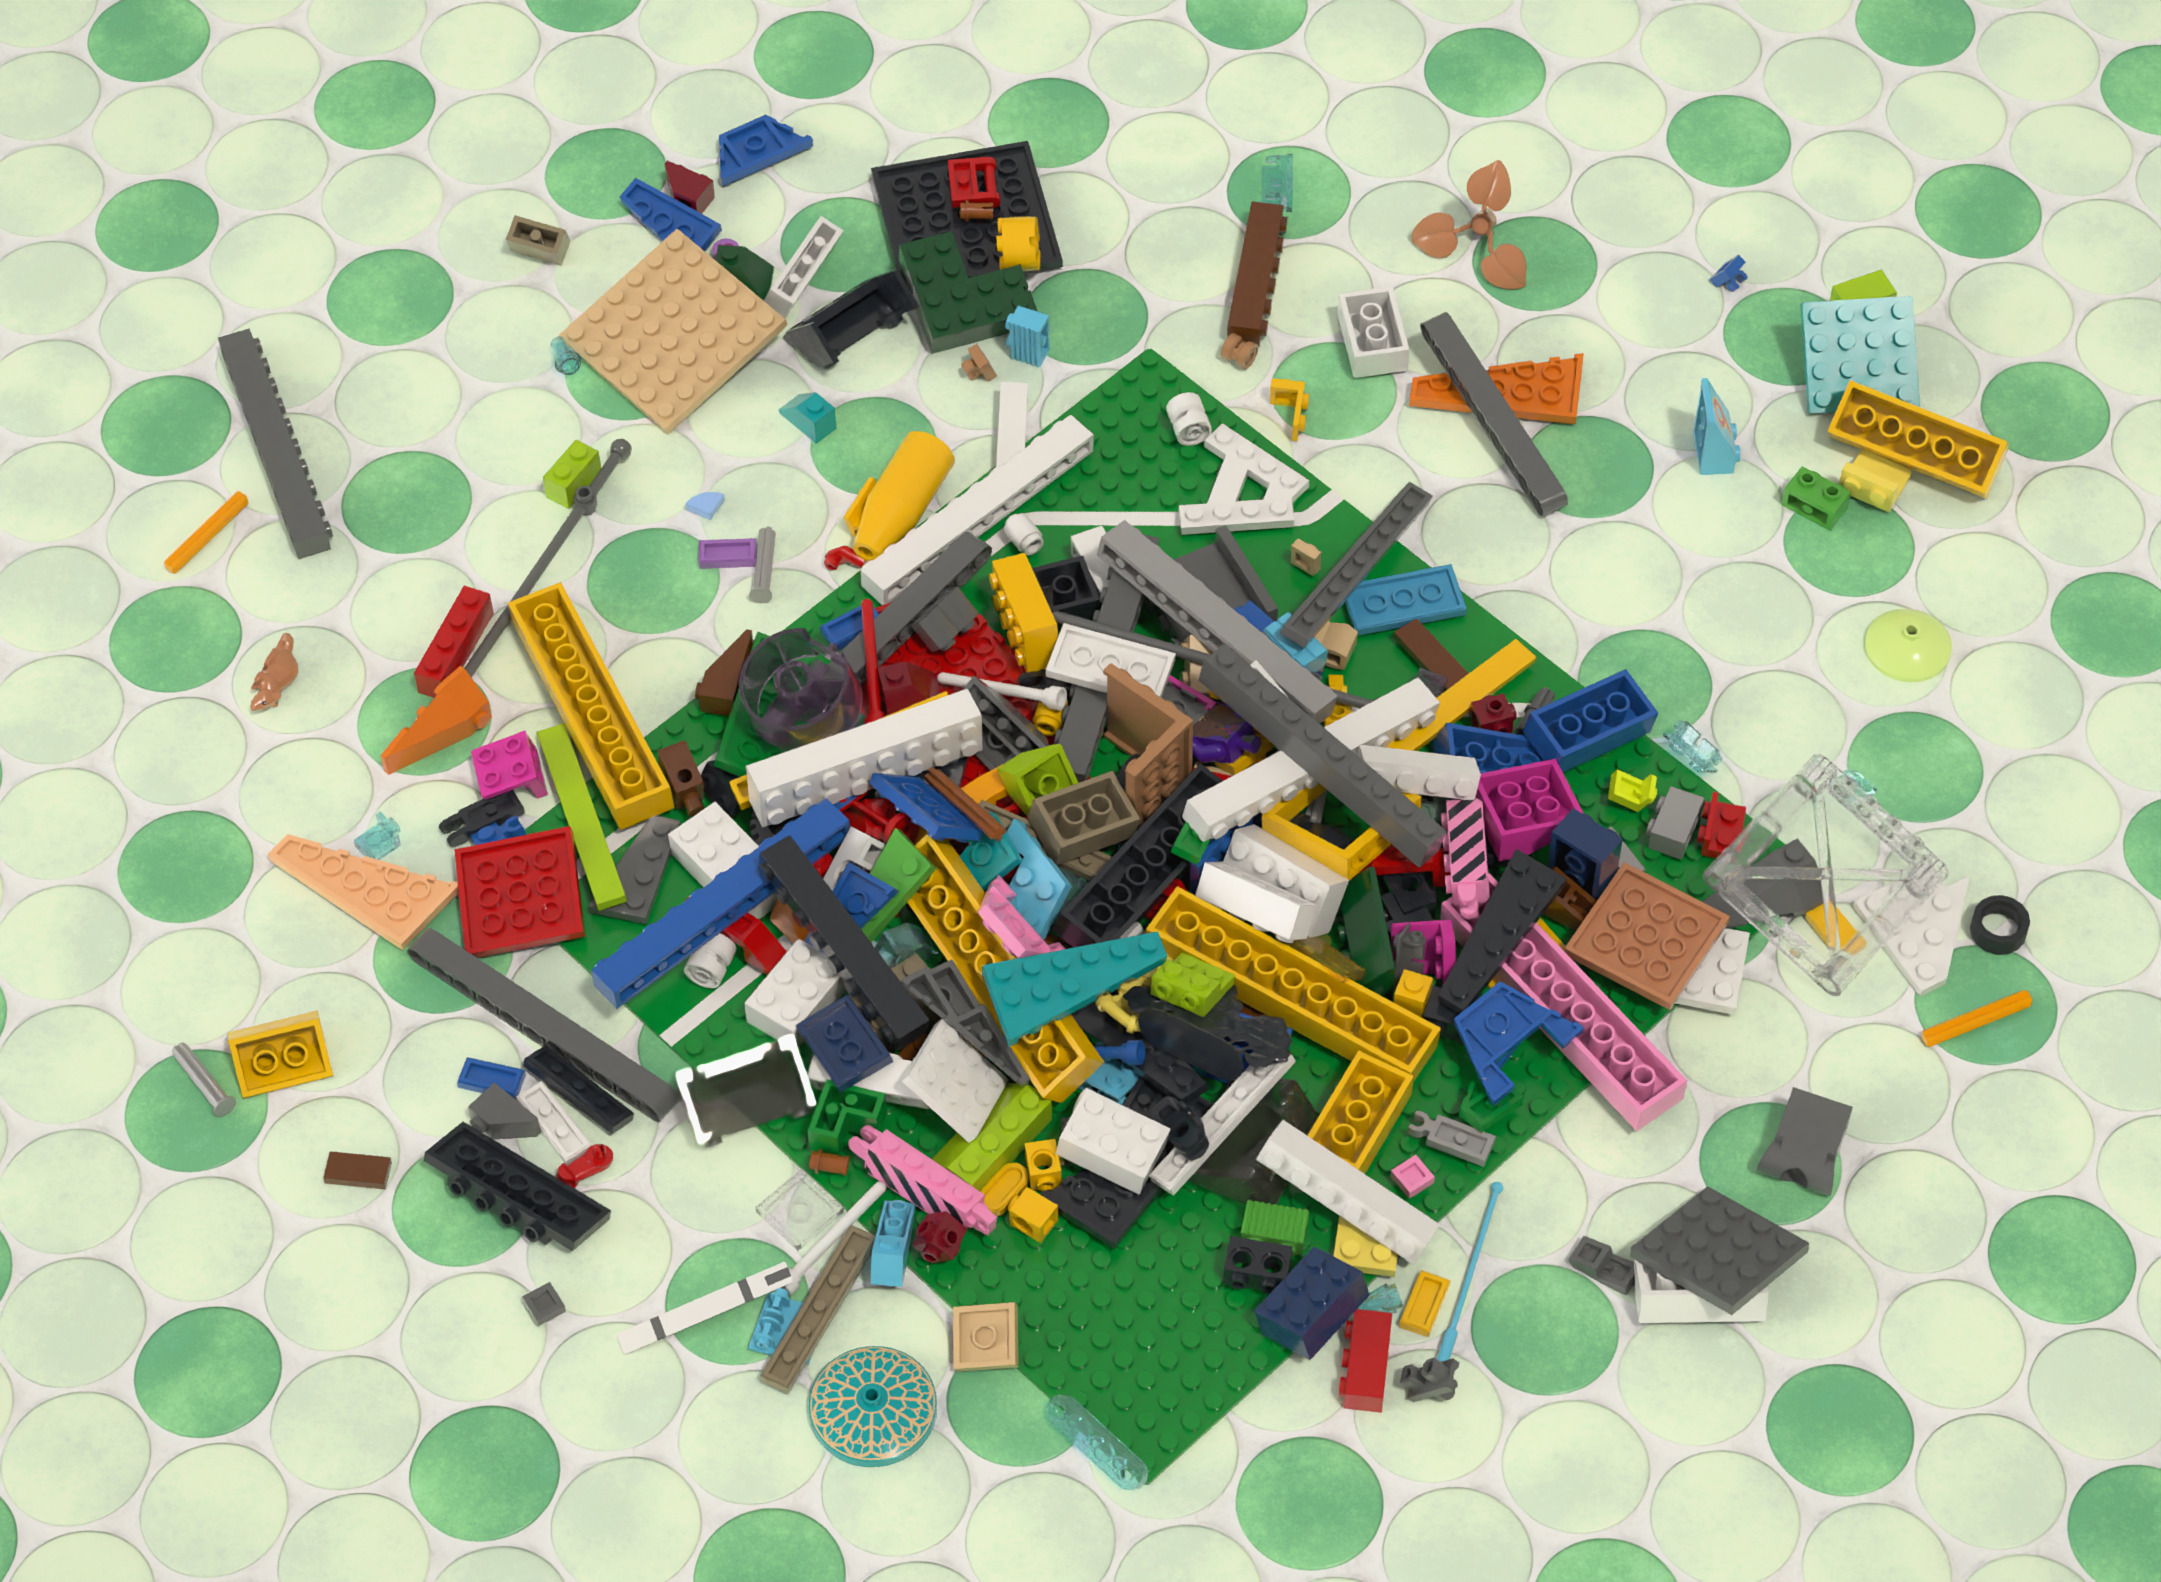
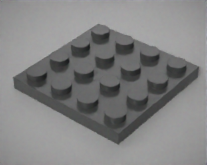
M1707 1186L1631 1247L1630 1257L1733 1315L1807 1254L1809 1242Z

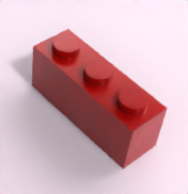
M1357 1309L1354 1312L1353 1320H1347L1345 1339H1351L1350 1349L1344 1348L1342 1367L1348 1368L1347 1377H1340L1339 1396L1345 1397L1344 1409L1382 1413L1392 1313Z

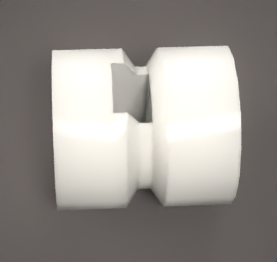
M1182 393L1173 397L1168 402L1166 411L1180 444L1185 446L1197 445L1211 434V424L1205 414L1202 401L1197 394Z
M719 933L690 955L684 967V973L691 981L706 988L718 987L726 973V967L729 966L736 952L735 944L728 937Z

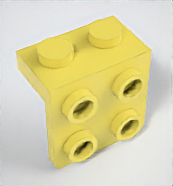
M1862 450L1853 464L1848 462L1845 464L1839 484L1851 491L1850 496L1890 512L1909 481L1912 471L1903 465L1870 451Z

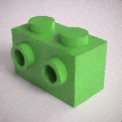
M1801 466L1785 487L1781 505L1831 531L1847 510L1851 491L1845 489L1840 484L1822 477L1819 473Z

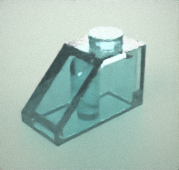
M908 922L883 932L875 946L890 968L895 967L915 953L923 961L937 956L939 953L925 930Z

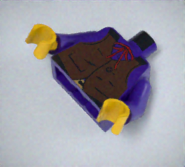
M1209 690V695H1210L1213 699H1216V700H1219V699H1220V698L1217 697L1213 692H1211V691ZM1217 702L1193 726L1192 758L1198 759L1202 763L1219 762L1231 764L1245 751L1253 754L1257 753L1261 745L1260 738L1254 734L1253 726L1224 702Z

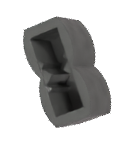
M954 587L940 596L910 626L931 652L940 649L944 652L955 644L956 640L954 637L959 631L963 634L975 625L973 619L979 613L958 587Z

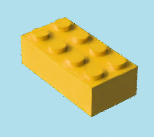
M1025 553L992 561L993 573L989 574L991 587L996 595L991 596L995 612L1000 611L999 618L1003 630L1008 629L1007 637L1010 647H1016L1017 663L1019 666L1024 665L1026 672L1046 669L1058 639V628Z
M1358 1050L1307 1136L1365 1174L1411 1097L1414 1076Z

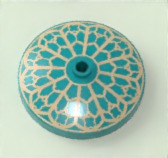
M865 1346L849 1350L829 1362L814 1381L809 1396L811 1426L821 1445L841 1461L861 1467H883L895 1464L915 1453L925 1443L933 1430L937 1417V1397L933 1381L918 1361L902 1351L884 1346Z

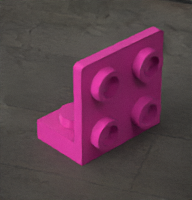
M526 731L471 751L483 799L486 800L525 786L527 790L531 789L537 799L548 795L537 748Z
M1436 920L1392 923L1391 951L1393 961L1396 959L1397 952L1393 951L1395 936L1397 933H1401L1405 926L1410 923V932L1421 931L1426 938L1424 959L1418 960L1413 958V960L1423 962V974H1435L1436 979H1441L1443 986L1456 963L1455 936L1452 921Z

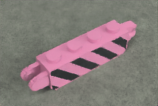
M1451 798V800L1446 801L1447 813H1441L1442 827L1448 831L1443 839L1444 852L1449 851V854H1444L1445 873L1451 872V875H1445L1446 893H1452L1453 904L1459 905L1461 916L1470 920L1478 915V903H1484L1490 898L1483 804L1477 798L1474 800Z
M866 1125L860 1131L863 1140L858 1138V1136H854L849 1140V1149L865 1160V1169L869 1175L885 1183L887 1187L926 1213L947 1211L966 1228L973 1227L987 1236L996 1228L997 1216L989 1211L988 1206L984 1204L985 1195L887 1129L881 1133L870 1125Z

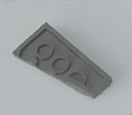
M661 816L649 818L616 866L627 902L598 911L596 902L593 899L589 905L590 913L642 924L648 923L672 855L668 834L681 825L680 820Z

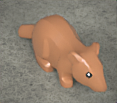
M290 633L282 634L276 648H273L266 658L262 671L258 672L254 679L255 682L251 689H259V692L251 700L250 708L252 711L265 710L271 706L277 707V700L281 698L282 690L291 685L297 677L298 663L292 654L294 639Z

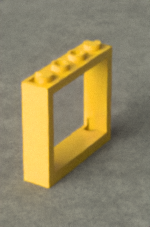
M1320 783L1311 789L1307 787L1299 791L1293 799L1289 801L1283 800L1275 804L1269 812L1262 814L1263 830L1349 881L1391 845L1390 842L1370 827L1343 850L1289 822L1326 790ZM1401 792L1421 809V796Z

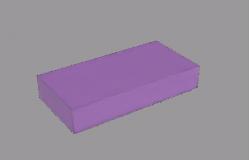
M756 538L699 540L700 569L755 567Z

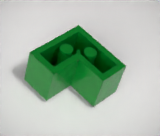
M826 1079L808 1128L810 1150L818 1151L823 1149L824 1153L840 1155L848 1131L861 1134V1129L866 1125L881 1131L887 1114L886 1094L857 1086H851L840 1093L832 1080Z

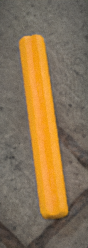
M240 491L235 492L164 561L165 568L173 574L177 573L248 504L247 496Z
M2027 990L2019 991L1923 1030L1922 1040L1926 1046H1934L2026 1009L2032 1005V997Z

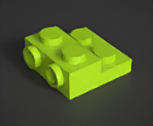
M1181 952L1174 961L1167 959L1152 975L1151 995L1205 1017L1234 985L1235 975Z

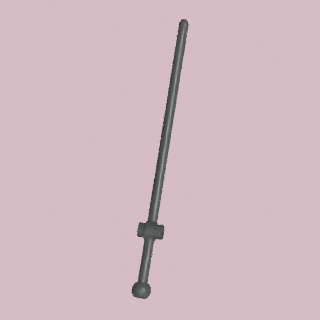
M622 438L614 440L610 446V456L591 484L577 488L574 495L575 507L510 602L531 592L582 515L589 516L595 512L598 505L597 493L619 461L625 460L631 455L632 446L627 440ZM508 605L464 669L471 678L511 621Z
M1060 611L1052 613L1056 623H1065L1176 653V657L1203 664L1204 659L1210 655ZM1311 672L1319 681L1322 680L1320 674ZM1332 689L1338 695L1336 702L1359 709L1380 698L1377 697L1374 700Z

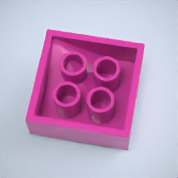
M1556 759L1480 773L1481 776L1475 798L1482 801L1485 834L1499 861L1511 859L1516 849L1529 855L1551 843L1552 831L1572 808L1583 813Z

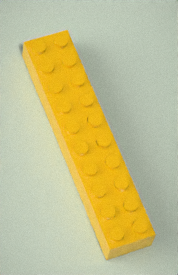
M559 582L508 602L513 626L619 829L622 830L673 809L674 803L671 788L562 583Z
M926 834L915 846L937 869L907 903L948 961L953 960L979 1004L986 1006L1004 1035L982 975V967L986 964L1017 959L1018 957L1009 954L1002 945V939L996 933L990 932L982 923L983 918L978 914V910L986 893L948 839L940 841ZM1071 1014L1059 1021L1053 1020L1042 1026L1040 1031L1033 1035L1029 1033L1019 1038L1018 1043L1010 1046L1041 1096L1060 1103L1067 1099L1104 1063Z
M1178 886L1146 928L1145 934L1158 931L1166 954L1173 960L1183 952L1234 974V985H1236L1238 991L1237 999L1267 1016L1283 1018L1289 1028L1350 1061L1353 1060L1359 1050L1413 1075L1414 1082L1437 1048L1441 1031L1440 1027L1273 937L1254 929V927Z

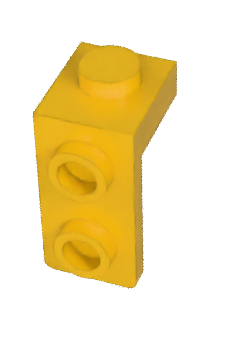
M1272 378L1270 404L1295 407L1292 441H1298L1299 431L1304 432L1306 415H1302V410H1308L1309 393H1304L1305 382Z

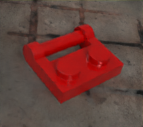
M979 157L948 160L952 208L960 207V203H965V200H969V203L993 202V208L1000 205V194L997 192L995 180L997 165L994 158ZM976 171L984 173L986 192H978Z

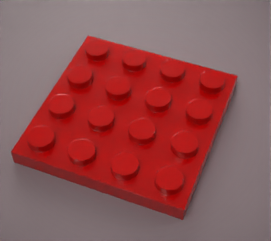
M571 826L454 849L464 948L467 952L476 958L585 937L574 835Z

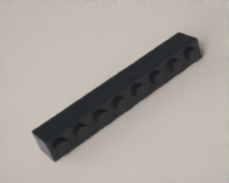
M788 835L760 852L758 866L760 875L766 882L770 880L776 888L775 893L779 901L783 905L787 903L793 911L792 916L797 925L801 928L805 927L809 932L812 945L816 950L823 951L827 957L830 969L835 974L839 973L844 979V985L848 993L852 997L856 996L862 1003L861 1007L865 1016L870 1021L874 1020L880 1027L879 1032L883 1040L887 1044L892 1043L895 1049L899 1051L928 1033V1017L793 838Z

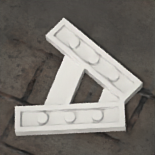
M1222 423L1204 440V447L1224 460L1206 504L1179 505L1181 535L1216 532L1217 528L1224 525L1227 526L1229 531L1294 527L1295 520L1292 503L1309 488V480ZM1247 476L1267 488L1263 500L1238 501Z

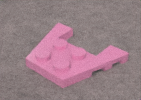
M998 875L989 884L978 914L983 918L982 923L984 926L1002 939V945L1005 950L1018 958L1064 950L1065 948L1060 942L1048 945L1010 902L1017 894Z

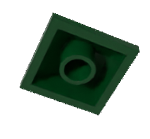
M718 245L715 261L764 301L772 286L774 266L746 247Z

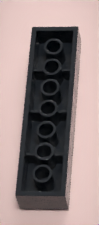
M1200 763L1060 913L1052 931L1072 947L1128 937L1190 869L1189 861L1171 853L1172 847L1186 822L1182 815L1187 800L1221 783L1223 780Z

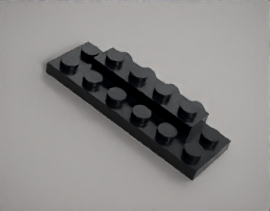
M464 1121L425 1151L423 1161L448 1176L447 1185L455 1196L461 1197L464 1195L471 1199L478 1210L482 1212L489 1210L494 1213L504 1226L511 1227L513 1225L523 1231L525 1237L531 1242L540 1241L547 1245L553 1239L569 1250L574 1251L610 1220V1209Z

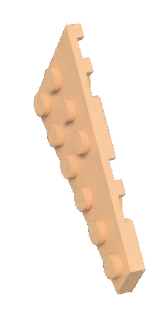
M287 834L268 853L271 862L402 951L459 893L458 882L450 881V883L437 880L436 876L430 874L419 875L409 872L407 868L367 856L363 858L350 855L349 851L328 849L322 847L321 843Z

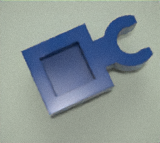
M513 816L507 819L501 826L494 823L483 827L477 833L470 835L473 844L478 845L526 835L523 825L520 824L518 817Z

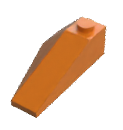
M459 666L436 687L433 692L437 695L427 708L421 706L417 710L418 716L410 728H403L380 755L385 773L388 775L470 737L478 729H482L488 724L492 718L489 701L462 666Z

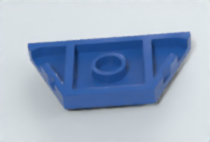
M766 114L720 134L719 154L722 186L813 147L812 137L809 135L802 137L794 133L792 127L778 123L776 119Z

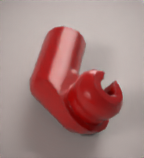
M844 545L829 550L825 555L824 565L829 570H836L839 565L849 562L862 568L865 560L857 556L852 548Z

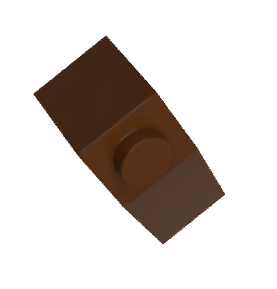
M746 629L705 671L702 683H697L695 699L699 700L701 712L730 715L753 643L752 630Z
M1554 867L1552 870L1567 878V883L1544 914L1562 925L1577 931L1597 901L1559 868Z

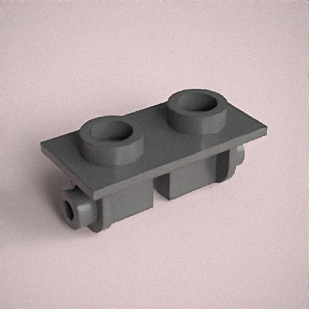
M1410 923L1405 926L1401 933L1396 934L1393 942V951H1397L1396 959L1394 960L1395 990L1404 969L1423 975L1424 963L1415 961L1413 958L1418 960L1424 959L1426 938L1421 931L1410 932Z

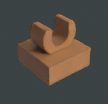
M976 343L970 347L968 351L973 359H968L961 364L970 380L973 381L979 378L981 374L984 375L988 382L997 377L993 367Z

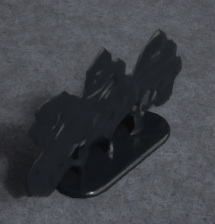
M1233 985L1205 1017L1151 995V987L1133 986L1123 995V998L1128 1000L1127 1005L1130 1011L1140 1013L1138 1018L1139 1028L1150 1044L1218 1078L1229 1081L1236 1080L1241 1076L1243 1060L1240 1053L1244 1054L1245 1060L1250 1066L1256 1068H1266L1274 1061L1287 1062L1290 1056L1287 1048L1292 1044L1291 1036L1287 1033L1288 1027L1285 1020L1281 1017L1267 1015L1252 1018H1242L1239 1016L1238 1012L1243 1009L1241 1000L1236 998L1238 994L1236 985ZM1225 1037H1229L1231 1041L1227 1042L1224 1039ZM1238 1041H1245L1249 1045L1238 1049L1237 1046L1232 1044ZM1248 1049L1254 1050L1253 1053L1250 1054L1244 1051Z

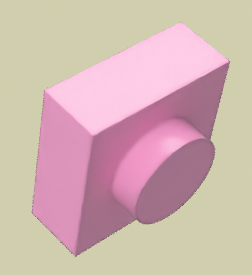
M1417 1155L1392 1169L1390 1175L1409 1199L1432 1185L1435 1180L1434 1175Z

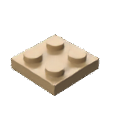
M1015 1302L953 1307V1369L956 1372L1018 1367V1305Z

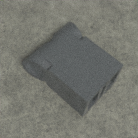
M1793 1087L1775 1140L1762 1156L1756 1172L1780 1180L1796 1182L1806 1189L1831 1197L1835 1161L1848 1128L1853 1107Z

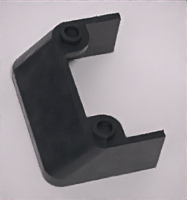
M894 269L861 282L788 329L785 333L791 343L817 367L824 366L827 369L839 362L837 357L841 354V351L882 325L888 324L889 327L896 325L903 320L902 314L915 310L920 306L898 269Z

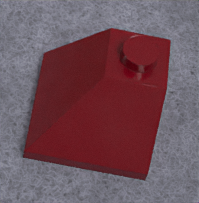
M908 662L877 667L879 690L886 716L941 693L935 672Z

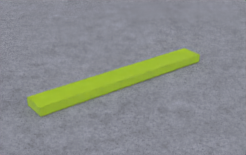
M562 723L537 731L536 733L568 825L573 830L574 842L598 911L627 902L565 724Z

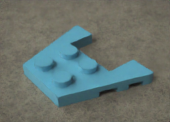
M1014 818L1007 833L1018 853L1023 855L1024 858L1009 885L1017 894L1010 903L1040 937L1045 939L1072 885L1053 860L1046 856L1040 848L1041 844L1027 831L1025 823Z

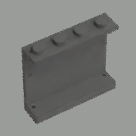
M1226 525L1216 529L1215 543L1173 559L1175 562L1180 563L1192 576L1203 582L1215 595L1222 598L1232 609L1238 606L1242 607L1251 600L1273 621L1276 622L1278 620V607ZM1145 596L1146 607L1150 612L1154 611L1157 616L1158 626L1163 633L1167 632L1170 637V643L1176 645L1184 643V639L1192 634Z

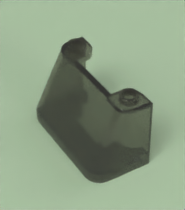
M793 1034L778 1038V1041H774L770 1045L766 1043L761 1047L706 1065L697 1066L696 1070L694 1068H687L675 1072L672 1076L697 1144L704 1143L705 1148L723 1143L721 1137L792 1114L793 1119L811 1113L809 1108L816 1105Z
M1280 1078L1189 1180L1195 1185L1243 1204H1247L1248 1200H1252L1253 1202L1258 1201L1259 1203L1264 1202L1265 1204L1277 1205L1288 1181L1257 1161L1256 1158L1282 1120L1305 1135L1309 1134L1315 1124V1110L1296 1080ZM1230 1080L1228 1086H1226L1224 1090V1093L1236 1080Z

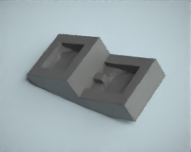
M1583 1236L1569 1257V1263L1601 1284L1624 1295L1628 1294L1635 1283L1634 1262L1613 1254L1611 1246L1587 1236Z

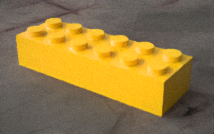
M1851 380L1846 387L1827 431L1830 438L1861 450L1870 451L1911 470L1985 499L1989 496L2009 450V444L2005 440Z

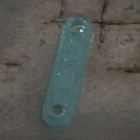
M1056 1395L1048 1401L1046 1405L1048 1421L1120 1488L1137 1490L1146 1483L1148 1470L1145 1463L1076 1399L1068 1395ZM1060 1405H1062L1064 1408V1412L1062 1416L1059 1417L1057 1414V1408ZM1127 1468H1130L1132 1471L1129 1479L1125 1477V1470Z

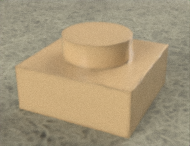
M1297 539L1291 545L1290 563L1314 577L1320 570L1321 552L1314 545Z

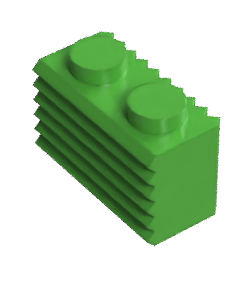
M1248 1200L1240 1238L1293 1246L1292 1257L1295 1255L1302 1256L1309 1222V1211L1307 1209L1302 1210L1301 1208L1296 1209L1295 1207L1290 1208L1288 1206L1284 1207L1282 1205L1278 1206L1276 1204L1272 1205L1270 1203L1265 1204L1264 1202L1259 1203L1258 1201Z

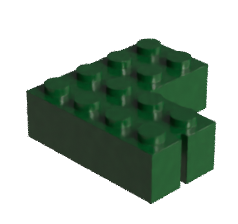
M952 231L899 245V263L907 286L920 306L916 311L931 354L1009 334V330L1005 328L1006 320L1010 313L1014 314L1017 306L1037 311L1031 291L1028 290V283L1021 264L968 278Z

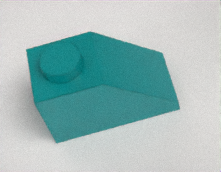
M816 392L798 394L779 409V413L815 444L837 429L835 408Z

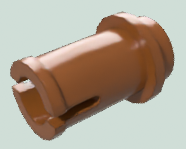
M965 200V203H960V219H965V222H968L969 219L993 220V202L969 203V200Z
M823 1149L812 1151L809 1169L815 1170V1173L824 1171L846 1176L850 1156L824 1153Z

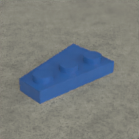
M849 862L833 889V893L861 929L899 892V890ZM808 934L804 942L813 946L809 938L810 934Z

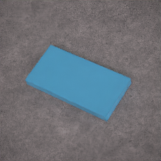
M1452 564L1362 581L1344 602L1352 628L1358 631V636L1401 628L1416 618L1421 623L1463 616L1467 613Z

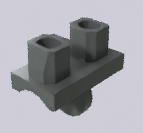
M1434 1357L1427 1359L1421 1368H1417L1413 1364L1404 1366L1400 1383L1409 1388L1407 1399L1412 1402L1434 1396L1440 1401L1452 1399L1455 1394V1388L1458 1386L1457 1381L1454 1379V1373L1459 1368L1460 1362L1453 1358L1441 1362Z

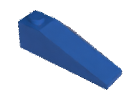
M1446 723L1432 742L1433 753L1475 758L1480 773L1544 761L1526 736Z

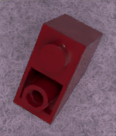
M667 160L664 165L671 197L702 214L715 198L713 180L706 175L698 174L682 165H677Z

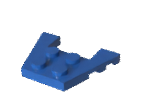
M1501 981L1454 1018V1025L1493 1106L1515 1089V1084L1496 1063L1536 1030L1542 1027L1562 1049L1568 1046L1574 1038L1584 1033V1027L1575 1021L1572 1023L1561 1017V1014L1557 1011L1546 1009L1535 1003L1531 997Z

